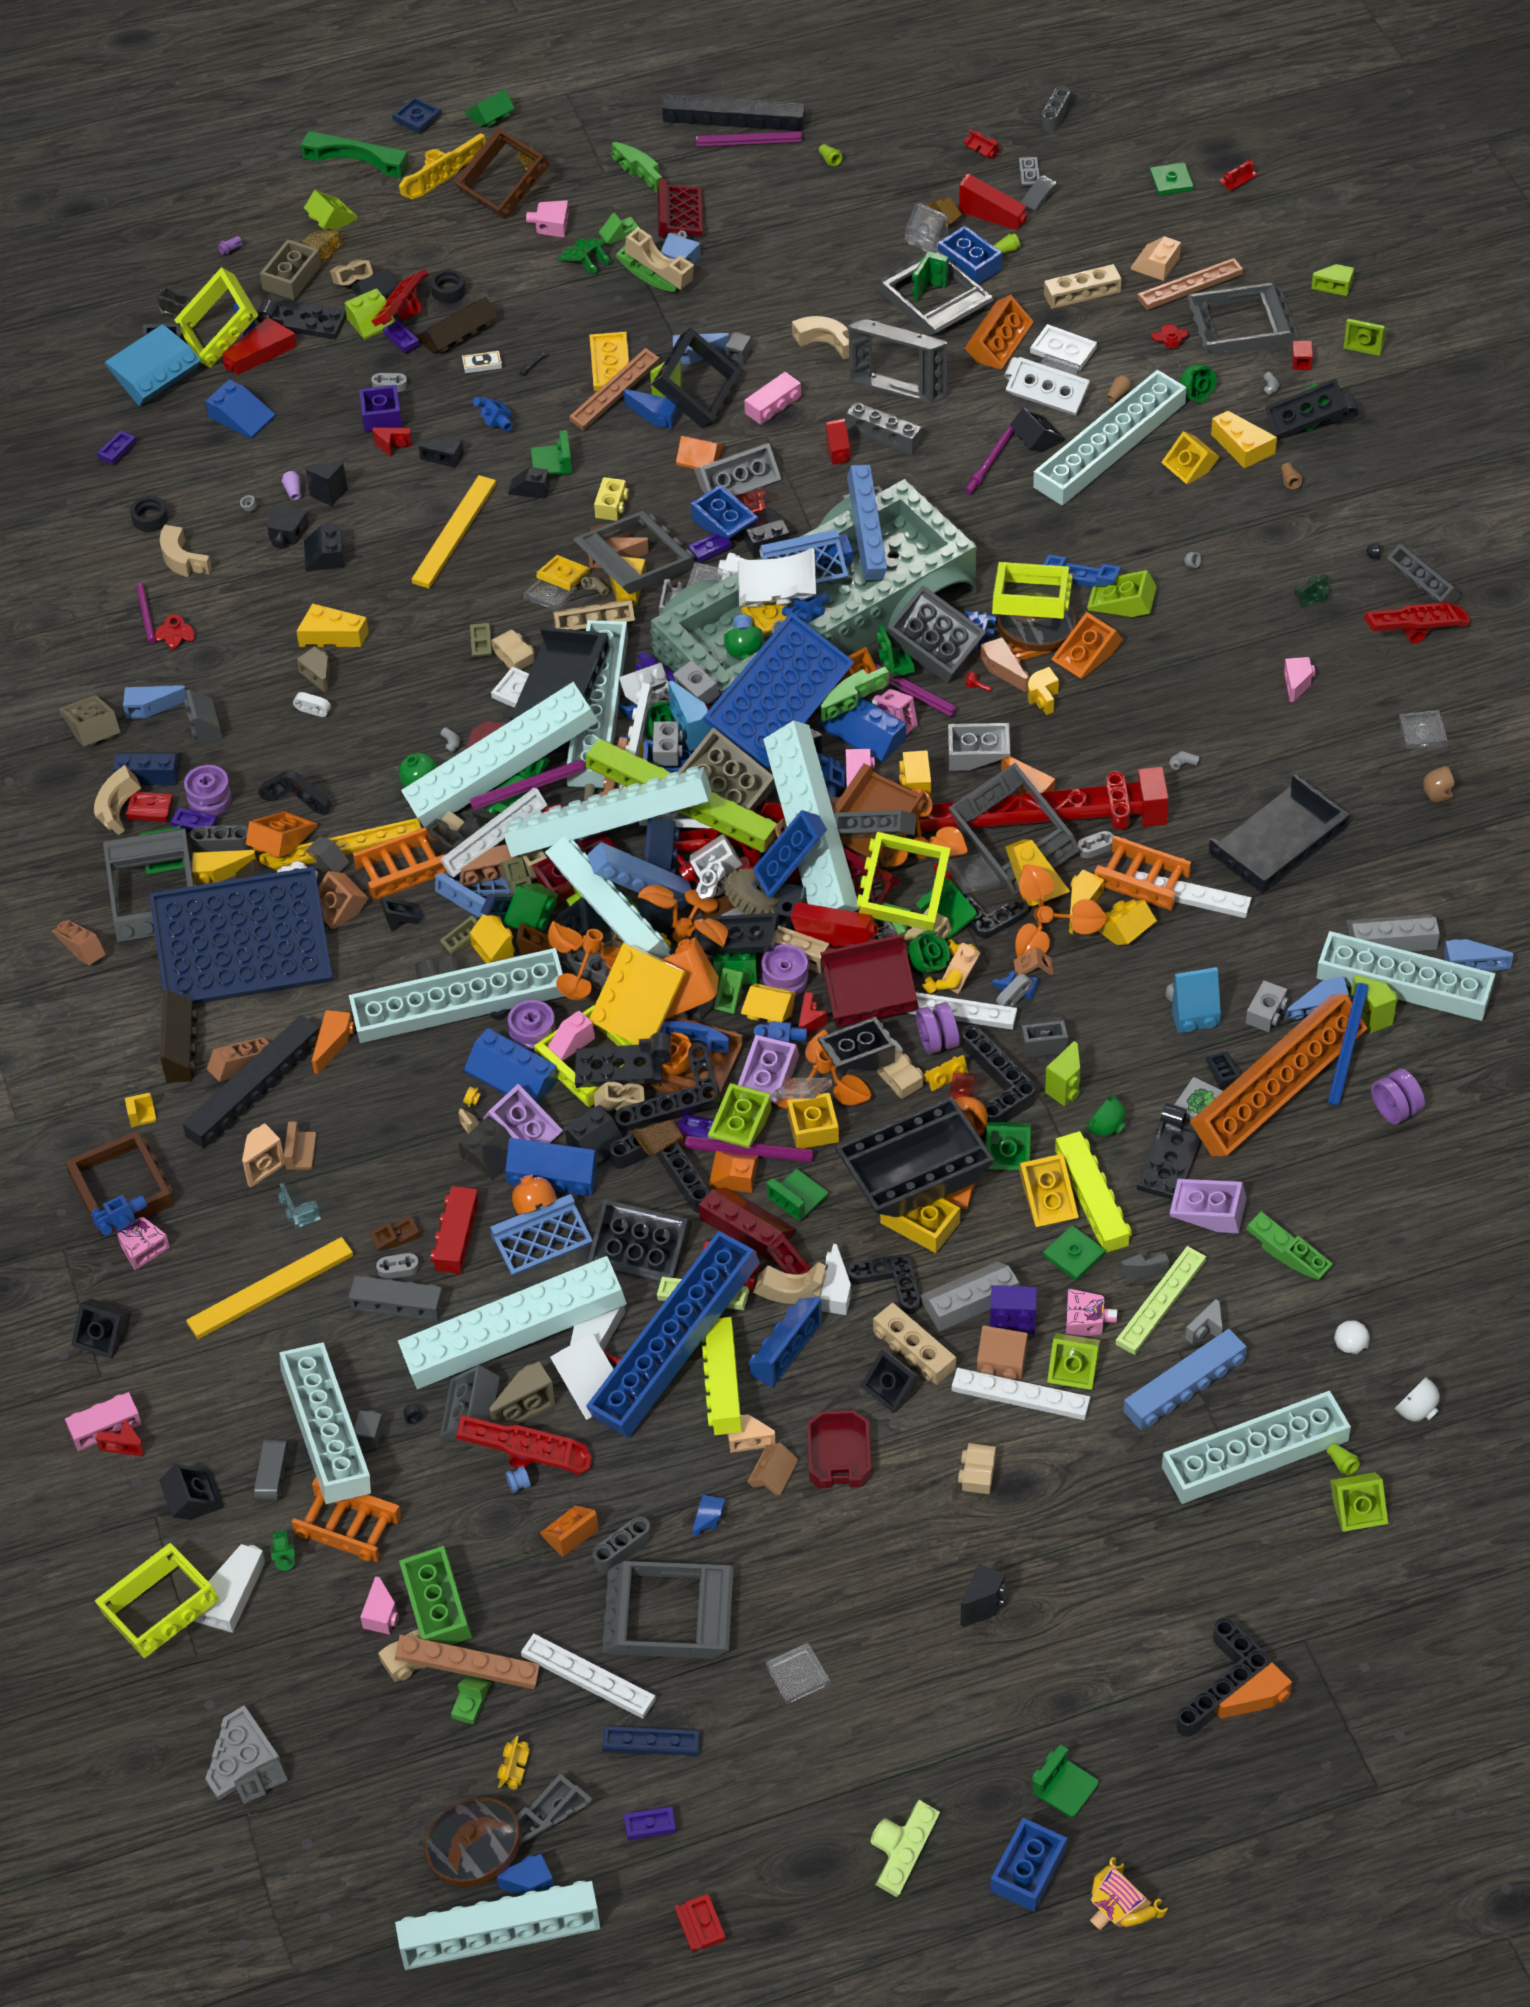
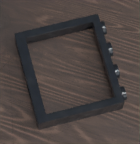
M690 327L680 335L651 385L703 428L708 423L712 424L716 420V413L723 408V401L729 397L732 392L730 389L738 382L739 379L737 377L741 370ZM688 346L726 378L708 411L669 378Z

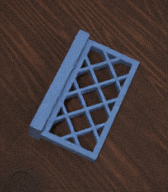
M838 529L765 544L760 547L759 552L763 560L782 558L780 556L788 557L789 554L796 555L799 552L814 548L819 553L815 560V567L824 572L821 578L816 579V584L848 578ZM827 546H836L837 553L834 558L824 552ZM821 555L831 560L827 569L817 564ZM833 563L841 566V574L835 575L829 571Z
M440 872L435 876V891L478 918H481L483 915L481 909L486 901L481 896H488L489 893H510L504 878L463 886L460 884V881L453 880L448 872L445 874ZM461 872L454 877H460ZM502 885L506 889L494 890V886ZM477 886V890H470L467 887ZM479 886H491L492 890H480ZM498 915L503 924L506 915Z
M571 1194L557 1199L545 1207L540 1206L535 1211L518 1215L490 1227L491 1238L496 1243L512 1277L591 1245L593 1242ZM573 1213L575 1217L574 1224L570 1225L562 1222L563 1217ZM548 1222L555 1224L556 1227L553 1234L542 1230L543 1225ZM560 1226L571 1230L568 1239L556 1235ZM526 1231L535 1232L536 1235L533 1242L523 1239V1233ZM574 1231L582 1233L585 1240L581 1242L571 1240ZM539 1235L551 1238L547 1247L536 1243ZM507 1239L516 1241L513 1250L504 1248L501 1242ZM554 1239L564 1242V1248L559 1251L552 1249L551 1246ZM519 1242L531 1246L527 1255L516 1252ZM534 1248L545 1251L544 1256L539 1259L531 1257ZM514 1256L525 1259L522 1266L514 1269L511 1263Z

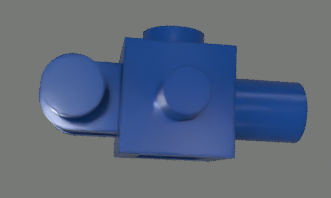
M479 397L474 398L473 405L480 406L482 409L480 415L488 426L492 428L495 426L500 427L505 432L512 429L513 423L509 420L512 412L503 402L485 397L481 399Z
M825 592L805 600L797 598L794 600L792 608L784 606L781 613L783 616H788L792 612L802 621L809 623L824 614L825 609L823 606L829 603L830 599Z
M966 610L964 616L986 631L972 651L976 652L978 645L984 644L987 636L994 637L995 629H989V623L996 625L997 615H988V612H984L982 615L980 611L969 612Z
M819 753L818 759L819 763L822 764L821 770L829 797H836V793L844 790L847 786L845 783L846 766L840 765L839 761L833 760L829 756L824 757L823 754Z
M769 1021V1025H757L754 1028V1035L791 1043V1040L806 1041L807 1029L794 1028L791 1022Z
M120 1195L104 1203L105 1210L94 1209L91 1212V1216L97 1229L103 1235H109L112 1232L111 1227H114L117 1232L135 1223L136 1219L133 1214L148 1206L142 1195L128 1202L123 1195Z

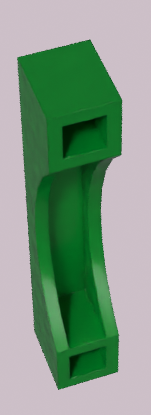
M308 131L301 143L302 157L304 159L314 161L334 158L358 159L374 165L385 176L400 179L409 166L407 151L312 131Z

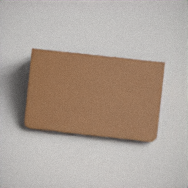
M288 1122L284 1150L286 1170H311L313 1167L316 1133L299 1132L297 1122Z
M781 1443L766 1445L747 1483L753 1488L766 1486L775 1496L781 1495L798 1459Z

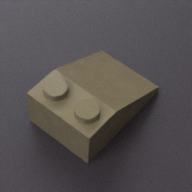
M97 695L59 708L75 738L83 747L93 746L97 741L111 739L116 734L121 733L114 711Z
M540 1362L527 1365L512 1379L489 1408L491 1423L514 1426L555 1406L552 1381Z

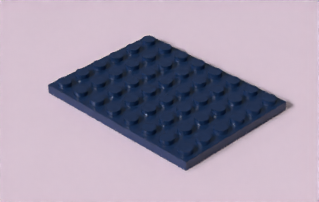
M314 866L149 893L162 988L191 1000L192 1004L333 981Z

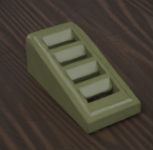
M473 915L440 939V942L451 955L471 945L470 931L478 921ZM452 940H453L454 943H455V945H454L453 947H452L451 944L449 943V942L452 941Z

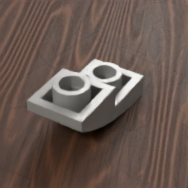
M1037 157L1019 158L1022 186H1033L1039 179Z

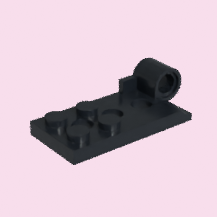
M266 299L262 301L257 311L258 316L256 320L261 323L269 317L294 333L336 340L346 318V310L286 299L277 302Z
M1336 378L1265 407L1277 440L1327 419H1331L1332 422L1339 419L1351 420L1359 414L1354 396L1350 393L1342 394ZM1329 399L1326 404H1320L1322 400ZM1305 407H1311L1310 410L1302 412ZM1293 414L1290 419H1284L1286 415Z
M778 913L698 917V920L714 919L726 926L728 935L725 945L721 947L697 929L689 937V939L697 938L706 955L773 951L780 917ZM755 931H760L757 935H752ZM735 932H740L737 936H731Z
M659 1032L651 1035L649 1039H639V1045L576 1049V1088L601 1087L607 1082H617L622 1085L630 1083H662V1063L667 1062L671 1058V1037L666 1033ZM638 1062H645L641 1067L635 1066ZM617 1063L624 1064L621 1068L614 1067ZM595 1065H603L600 1069H592Z
M1165 1103L1155 1139L1137 1183V1190L1173 1200L1177 1180L1188 1178L1202 1140L1194 1128L1183 1126L1187 1115L1186 1108ZM1177 1139L1183 1143L1181 1145H1174L1172 1141ZM1172 1156L1176 1158V1161L1168 1162L1165 1158ZM1162 1173H1166L1170 1177L1168 1179H1162L1159 1177V1175Z

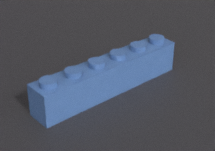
M851 465L847 481L863 580H883L887 565L870 465Z
M602 842L587 855L593 873L638 893L649 885H660L673 892V898L677 900L678 910H683L689 904L684 896L686 891L692 889L685 878Z
M1227 1329L1124 1400L1123 1412L1140 1430L1154 1425L1158 1418L1164 1414H1170L1180 1403L1189 1401L1197 1391L1205 1390L1213 1380L1222 1378L1229 1369L1241 1365L1245 1360L1247 1346L1230 1329Z

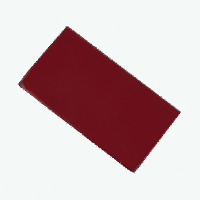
M781 1233L766 1248L787 1274L800 1275L807 1273L811 1269L810 1264L784 1233Z

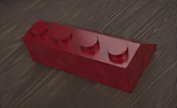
M605 832L577 844L586 855L601 842L616 848ZM549 857L532 865L538 883L558 894L556 907L566 903V899L575 894L572 884L558 870Z
M726 1187L711 1190L699 1203V1218L701 1221L757 1251L759 1256L769 1262L772 1261L773 1257L766 1248L781 1233H784L789 1240L796 1233L795 1228Z

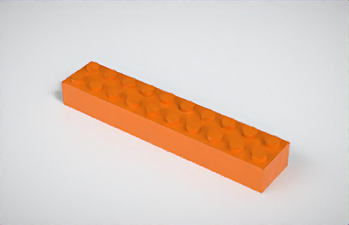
M1347 994L1330 995L1190 1120V1123L1212 1157L1227 1156L1340 1054L1352 1002ZM1362 1018L1360 1019L1356 1038L1368 1029Z

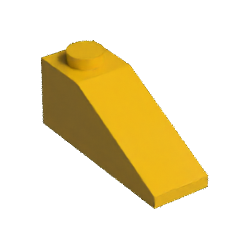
M255 850L193 853L192 875L194 884L203 885L221 882L235 876L237 871L253 859L256 860Z
M1082 870L1078 876H1074L1070 885L1072 887L1070 915H1073L1072 908L1078 901L1083 899L1092 900L1095 903L1104 893V879L1085 870ZM1070 919L1069 933L1071 934L1075 932L1071 927V922L1073 919Z

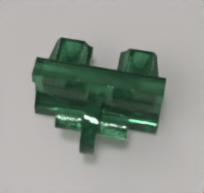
M1324 573L1319 577L1312 576L1306 585L1302 586L1299 584L1294 587L1295 597L1300 600L1302 607L1305 608L1317 600L1323 602L1327 599V594L1331 592L1327 574Z

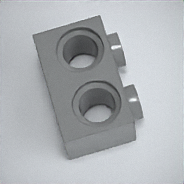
M654 722V765L678 766V757H682V745H679V742H683V730H679V722Z

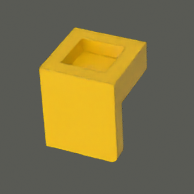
M150 1093L125 1098L131 1127L156 1122Z

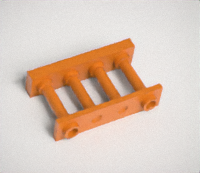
M430 826L353 853L355 868L364 867L371 879L368 882V887L373 901L435 879V876L440 872L447 873V870L440 861L445 854L436 857L429 844L433 842ZM422 846L429 860L417 864L410 850ZM403 853L410 867L398 871L391 857ZM384 860L390 874L379 878L372 864Z
M1113 836L1112 852L1115 853L1107 867L1100 865L1096 867L1094 875L1104 879V887L1172 910L1175 902V891L1172 890L1180 875L1189 878L1191 862L1125 838ZM1122 855L1133 859L1126 874L1114 871ZM1141 862L1153 865L1145 881L1134 878ZM1160 869L1172 872L1165 887L1153 884Z
M315 1477L312 1487L316 1499L304 1521L293 1518L292 1526L294 1533L302 1539L309 1538L357 1555L362 1560H371L378 1563L380 1557L378 1548L375 1546L387 1523L391 1522L398 1525L402 1518L399 1505L370 1495L334 1502L337 1503V1506L323 1529L312 1525L325 1502L317 1477ZM345 1509L357 1510L358 1513L345 1536L333 1532ZM371 1515L379 1518L367 1543L354 1539L366 1516Z

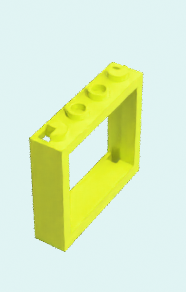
M221 267L175 318V322L180 323L185 340L199 357L200 362L211 368L222 356V353L254 321L258 313L235 275ZM229 289L240 309L203 349L192 328L224 292Z
M999 562L993 594L992 614L1064 619V612L1069 609L1072 574H1069V567ZM1005 582L1060 585L1059 598L1004 594Z
M877 832L876 838H871L868 850L872 851L871 858L867 857L864 869L868 870V874L863 876L860 888H863L864 892L863 895L859 894L856 906L860 907L859 913L872 915V918L933 931L951 848ZM880 846L939 859L927 915L868 902Z
M595 1005L583 1012L588 1019ZM593 1023V1027L596 1026L617 1046L638 1045ZM556 1030L534 1045L535 1054L557 1065L558 1080L585 1105L590 1107L595 1104L594 1093L600 1087L576 1088L575 1072L548 1048L557 1032ZM638 1062L635 1066H643L645 1062Z
M169 1543L102 1594L95 1602L103 1615L145 1659L216 1604L220 1598L212 1585ZM178 1566L199 1587L200 1591L137 1638L115 1614Z

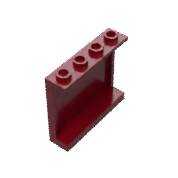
M893 934L887 938L870 939L865 943L849 944L846 947L830 948L820 952L836 1028L857 1024L873 1017L879 1019L919 1009L903 934Z

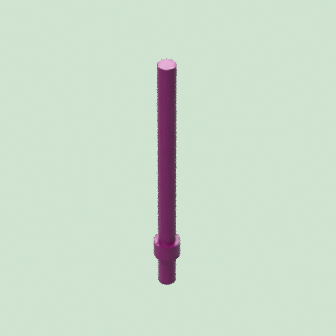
M1010 425L979 470L970 478V483L965 489L967 494H971L976 486L981 484L983 476L1012 436L1014 430Z

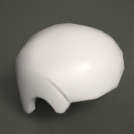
M1346 1321L1337 1327L1334 1340L1337 1347L1343 1352L1358 1354L1364 1348L1368 1349L1370 1335L1362 1323Z

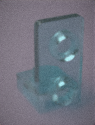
M284 1183L279 1184L281 1191L277 1193L281 1205H286L285 1213L289 1222L293 1220L296 1228L321 1219L316 1201L303 1203L294 1208Z

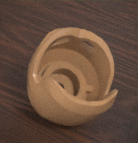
M1443 766L1434 769L1424 777L1423 788L1427 797L1432 802L1440 803L1454 797L1451 792V787L1454 786V779L1449 767Z

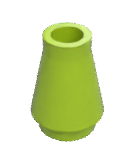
M826 144L820 146L819 153L829 166H837L841 163L842 154L839 150Z
M1008 234L993 246L1002 253L1017 251V248L1020 247V242L1016 234Z
M1333 1443L1328 1447L1327 1453L1342 1474L1349 1476L1358 1470L1360 1462L1356 1455L1340 1447L1337 1443Z

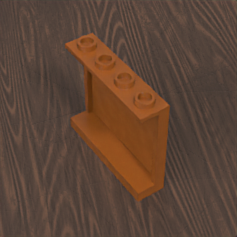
M863 763L832 810L834 817L835 813L902 810L916 814L917 822V818L926 810L929 801L924 791L918 794L874 773L871 766ZM840 835L844 848L866 859L867 857L871 858L872 851H868L871 838L875 839L876 837H845ZM880 846L876 864L885 867L893 859L897 849Z
M676 1015L667 1018L663 1021H684L698 1023L694 1020H686L683 1018H679ZM708 1026L729 1038V1054L708 1051L722 1096L743 1049V1035L734 1031L719 1029L716 1026ZM704 1052L696 1053L694 1058H702ZM690 1067L685 1073L677 1076L662 1072V1083L638 1085L666 1093H673L696 1086L692 1067ZM705 1071L701 1073L700 1078H707L709 1076V1072ZM707 1092L705 1098H712L715 1092Z

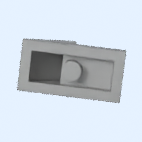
M1217 1299L1186 1327L1185 1339L1191 1344L1198 1338L1202 1339L1207 1331L1215 1337L1222 1333L1220 1303Z

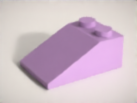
M755 1035L738 1085L771 1094V1102L777 1103L793 1075L799 1058L796 1044Z
M519 1084L483 1117L497 1134L508 1142L510 1138L550 1143L563 1131Z
M1178 1179L1170 1216L1215 1232L1239 1233L1247 1199L1243 1182Z

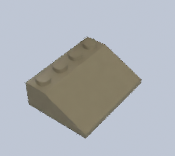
M714 727L678 771L681 774L694 766H698V768L704 767L711 792L717 793L720 797L733 801L737 805L752 811L776 786L774 777L769 771Z

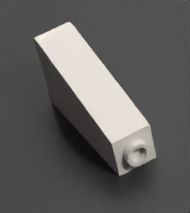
M625 1306L574 1325L570 1345L593 1333L601 1349L604 1350L625 1314Z
M242 1544L208 1581L220 1600L196 1618L194 1622L233 1633L265 1564L263 1550L254 1545L246 1546Z

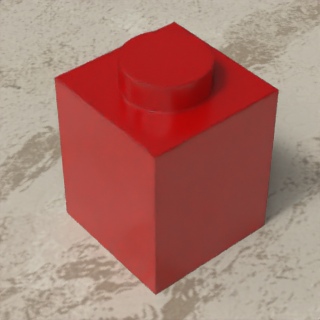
M1293 341L1291 352L1292 370H1311L1313 359L1312 341Z

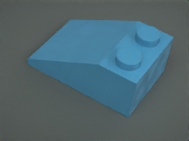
M669 681L670 711L675 722H679V730H683V739L688 750H695L712 729L702 721L708 709L704 702L674 681Z
M1217 967L1175 974L1172 1016L1177 1032H1192L1194 1030L1211 1029L1219 1026L1221 1010Z

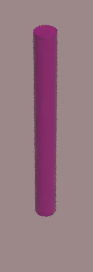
M138 583L136 589L149 644H154L156 639L144 585Z

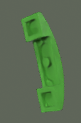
M625 246L616 254L617 259L644 282L665 291L675 292L678 289L625 252Z

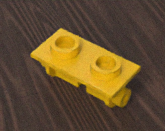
M964 1055L954 1056L951 1060L941 1064L940 1067L937 1066L925 1071L923 1079L925 1082L929 1081L931 1091L968 1074Z
M516 1736L510 1743L507 1742L503 1751L505 1761L504 1764H501L497 1774V1778L500 1779L498 1788H501L506 1783L510 1789L516 1790L521 1785L525 1769L516 1765H526L530 1749L526 1742L517 1743L519 1736Z

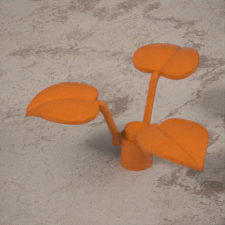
M918 788L912 789V791L920 794L921 791H924ZM926 792L925 794L929 801L928 806L919 817L929 816L933 808L932 800ZM918 817L916 822L917 837L913 840L928 843L927 839L921 835ZM954 827L941 828L937 831L936 837L932 836L930 838V844L951 848L949 857L968 853L963 835ZM897 849L893 859L885 867L890 868L903 864L908 857V852ZM914 853V856L918 859H925L926 857H928L925 855Z
M1025 864L1019 879L1020 894L1028 901H1037L1039 898L1041 900L1038 904L1039 907L1034 911V918L1037 921L1038 928L1031 923H1027L1017 933L1015 941L1017 958L1035 947L1044 953L1047 952L1049 937L1045 932L1041 931L1042 923L1050 922L1053 917L1073 919L1071 922L1073 931L1079 934H1091L1105 924L1107 916L1097 903L1088 899L1080 900L1074 904L1072 908L1073 915L1054 913L1050 907L1044 906V895L1051 894L1054 889L1051 875L1039 866Z
M649 885L638 894L637 898L646 899L662 908H673L672 927L674 931L672 938L675 941L681 942L684 939H688L692 932L697 929L721 947H724L728 929L722 923L708 918L706 920H695L694 926L692 925V919L698 908L707 913L717 909L718 902L714 897L705 900L699 897V893L696 890L686 891L685 900L694 905V908L689 918H681V920L677 921V900L673 898L674 894L672 891L660 885Z
M553 921L548 932V940L552 948H556V951L561 953H569L572 949L577 951L583 945L586 952L578 976L576 977L570 973L562 974L557 978L556 987L563 996L569 999H584L590 994L592 988L589 981L581 979L589 955L595 954L600 949L601 958L606 959V966L612 969L621 948L615 946L603 948V934L597 929L588 930L582 938L575 930L561 926Z
M822 1030L811 1039L805 1050L807 1060L816 1064L813 1066V1070L805 1085L801 1087L798 1081L790 1079L778 1102L775 1104L787 1109V1100L807 1097L808 1095L804 1091L808 1088L816 1071L822 1074L832 1072L834 1081L837 1084L833 1090L834 1097L844 1105H856L870 1100L871 1092L866 1084L856 1076L845 1075L839 1081L835 1066L818 1042L819 1037L828 1034L826 1030Z

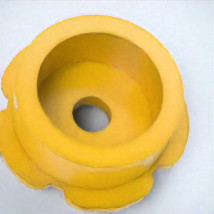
M469 1087L463 1100L464 1103L468 1104V1107H471L472 1104H477L481 1096L478 1093V1088Z

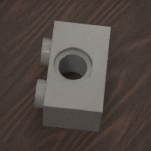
M692 660L673 674L676 684L704 702L705 705L720 695L717 680L713 676L709 677L703 666L697 665Z
M1263 981L1247 1010L1246 1024L1270 1032L1273 1025L1277 1026L1281 1010H1285L1288 1005L1289 999L1286 998L1287 989Z

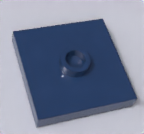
M413 97L392 115V119L420 134L442 115V110L417 97Z

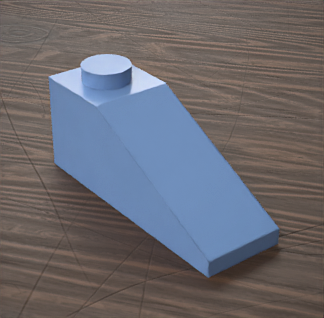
M1468 939L1446 941L1444 948V958L1448 962L1484 971L1511 969L1512 952Z

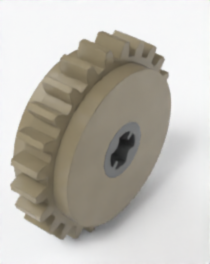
M753 869L734 870L733 873L730 872L724 883L725 895L728 896L733 906L743 914L775 913L782 888L780 887L772 898H769Z

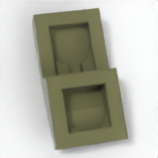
M471 624L472 657L491 656L490 624Z
M522 857L500 862L510 893L514 894L519 885L532 884L530 876L527 877Z

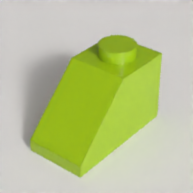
M1335 264L1314 272L1311 289L1348 296L1353 282L1354 268Z

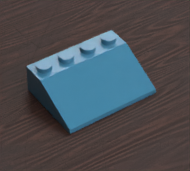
M162 324L105 361V365L140 407L196 370L201 360L188 344Z

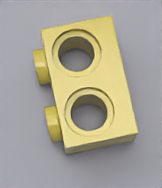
M603 477L594 503L595 518L618 521L620 513L623 514L624 500H627L629 496L626 480Z

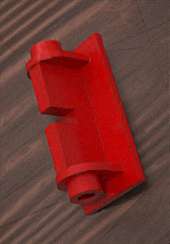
M968 130L970 137L964 140L967 148L977 152L979 147H981L978 151L979 154L988 159L995 158L996 152L1001 154L998 147L999 144L994 139H987L978 131Z
M1251 160L1245 161V163L1239 166V169L1235 168L1230 172H1226L1219 182L1230 191L1258 175L1253 171L1254 162Z

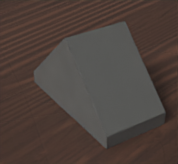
M320 836L306 849V852L328 871L341 873L350 864L336 843Z

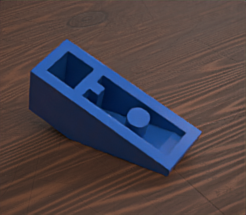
M628 389L624 390L625 405L654 426L667 429L673 428L679 415V408L669 399Z

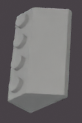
M769 443L694 468L698 483L704 494L721 484L733 496L781 480Z
M1431 914L1347 920L1350 937L1409 952L1436 950L1438 947L1440 933L1436 917Z
M997 1261L919 1296L921 1303L937 1329L942 1331L990 1310L991 1285L1019 1286V1281L1008 1265Z

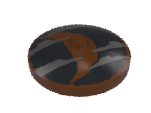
M1045 593L1020 594L1025 596L1055 597ZM1070 606L1068 611L1064 612V619L1001 614L997 616V627L1001 636L1010 644L1029 651H1048L1061 647L1076 626V615Z
M479 1797L459 1802L441 1814L432 1825L425 1844L427 1862L434 1874L447 1884L458 1887H471L486 1883L506 1870L516 1857L522 1835L519 1821L511 1808L493 1798Z

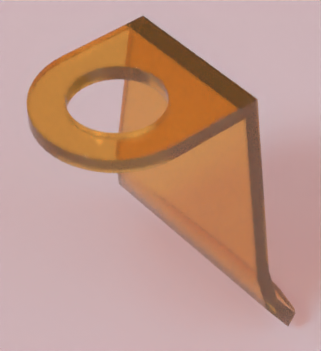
M672 1119L647 1128L633 1130L637 1141L648 1155H654L662 1151L675 1141L680 1146L684 1145L683 1135Z

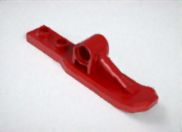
M426 269L413 274L398 284L386 299L382 308L371 320L375 327L380 324L386 325L396 313L401 319L407 320L421 312V304L416 298L417 285L429 275Z
M1449 602L1408 605L1395 610L1366 612L1364 616L1372 631L1402 629L1412 644L1422 641L1431 629L1446 626L1465 628L1471 620L1465 610L1457 604Z
M461 1415L455 1439L504 1451L510 1455L509 1464L512 1467L524 1466V1468H527L530 1463L537 1462L568 1470L578 1476L588 1472L590 1469L591 1454L584 1444L573 1439L519 1425L503 1426Z

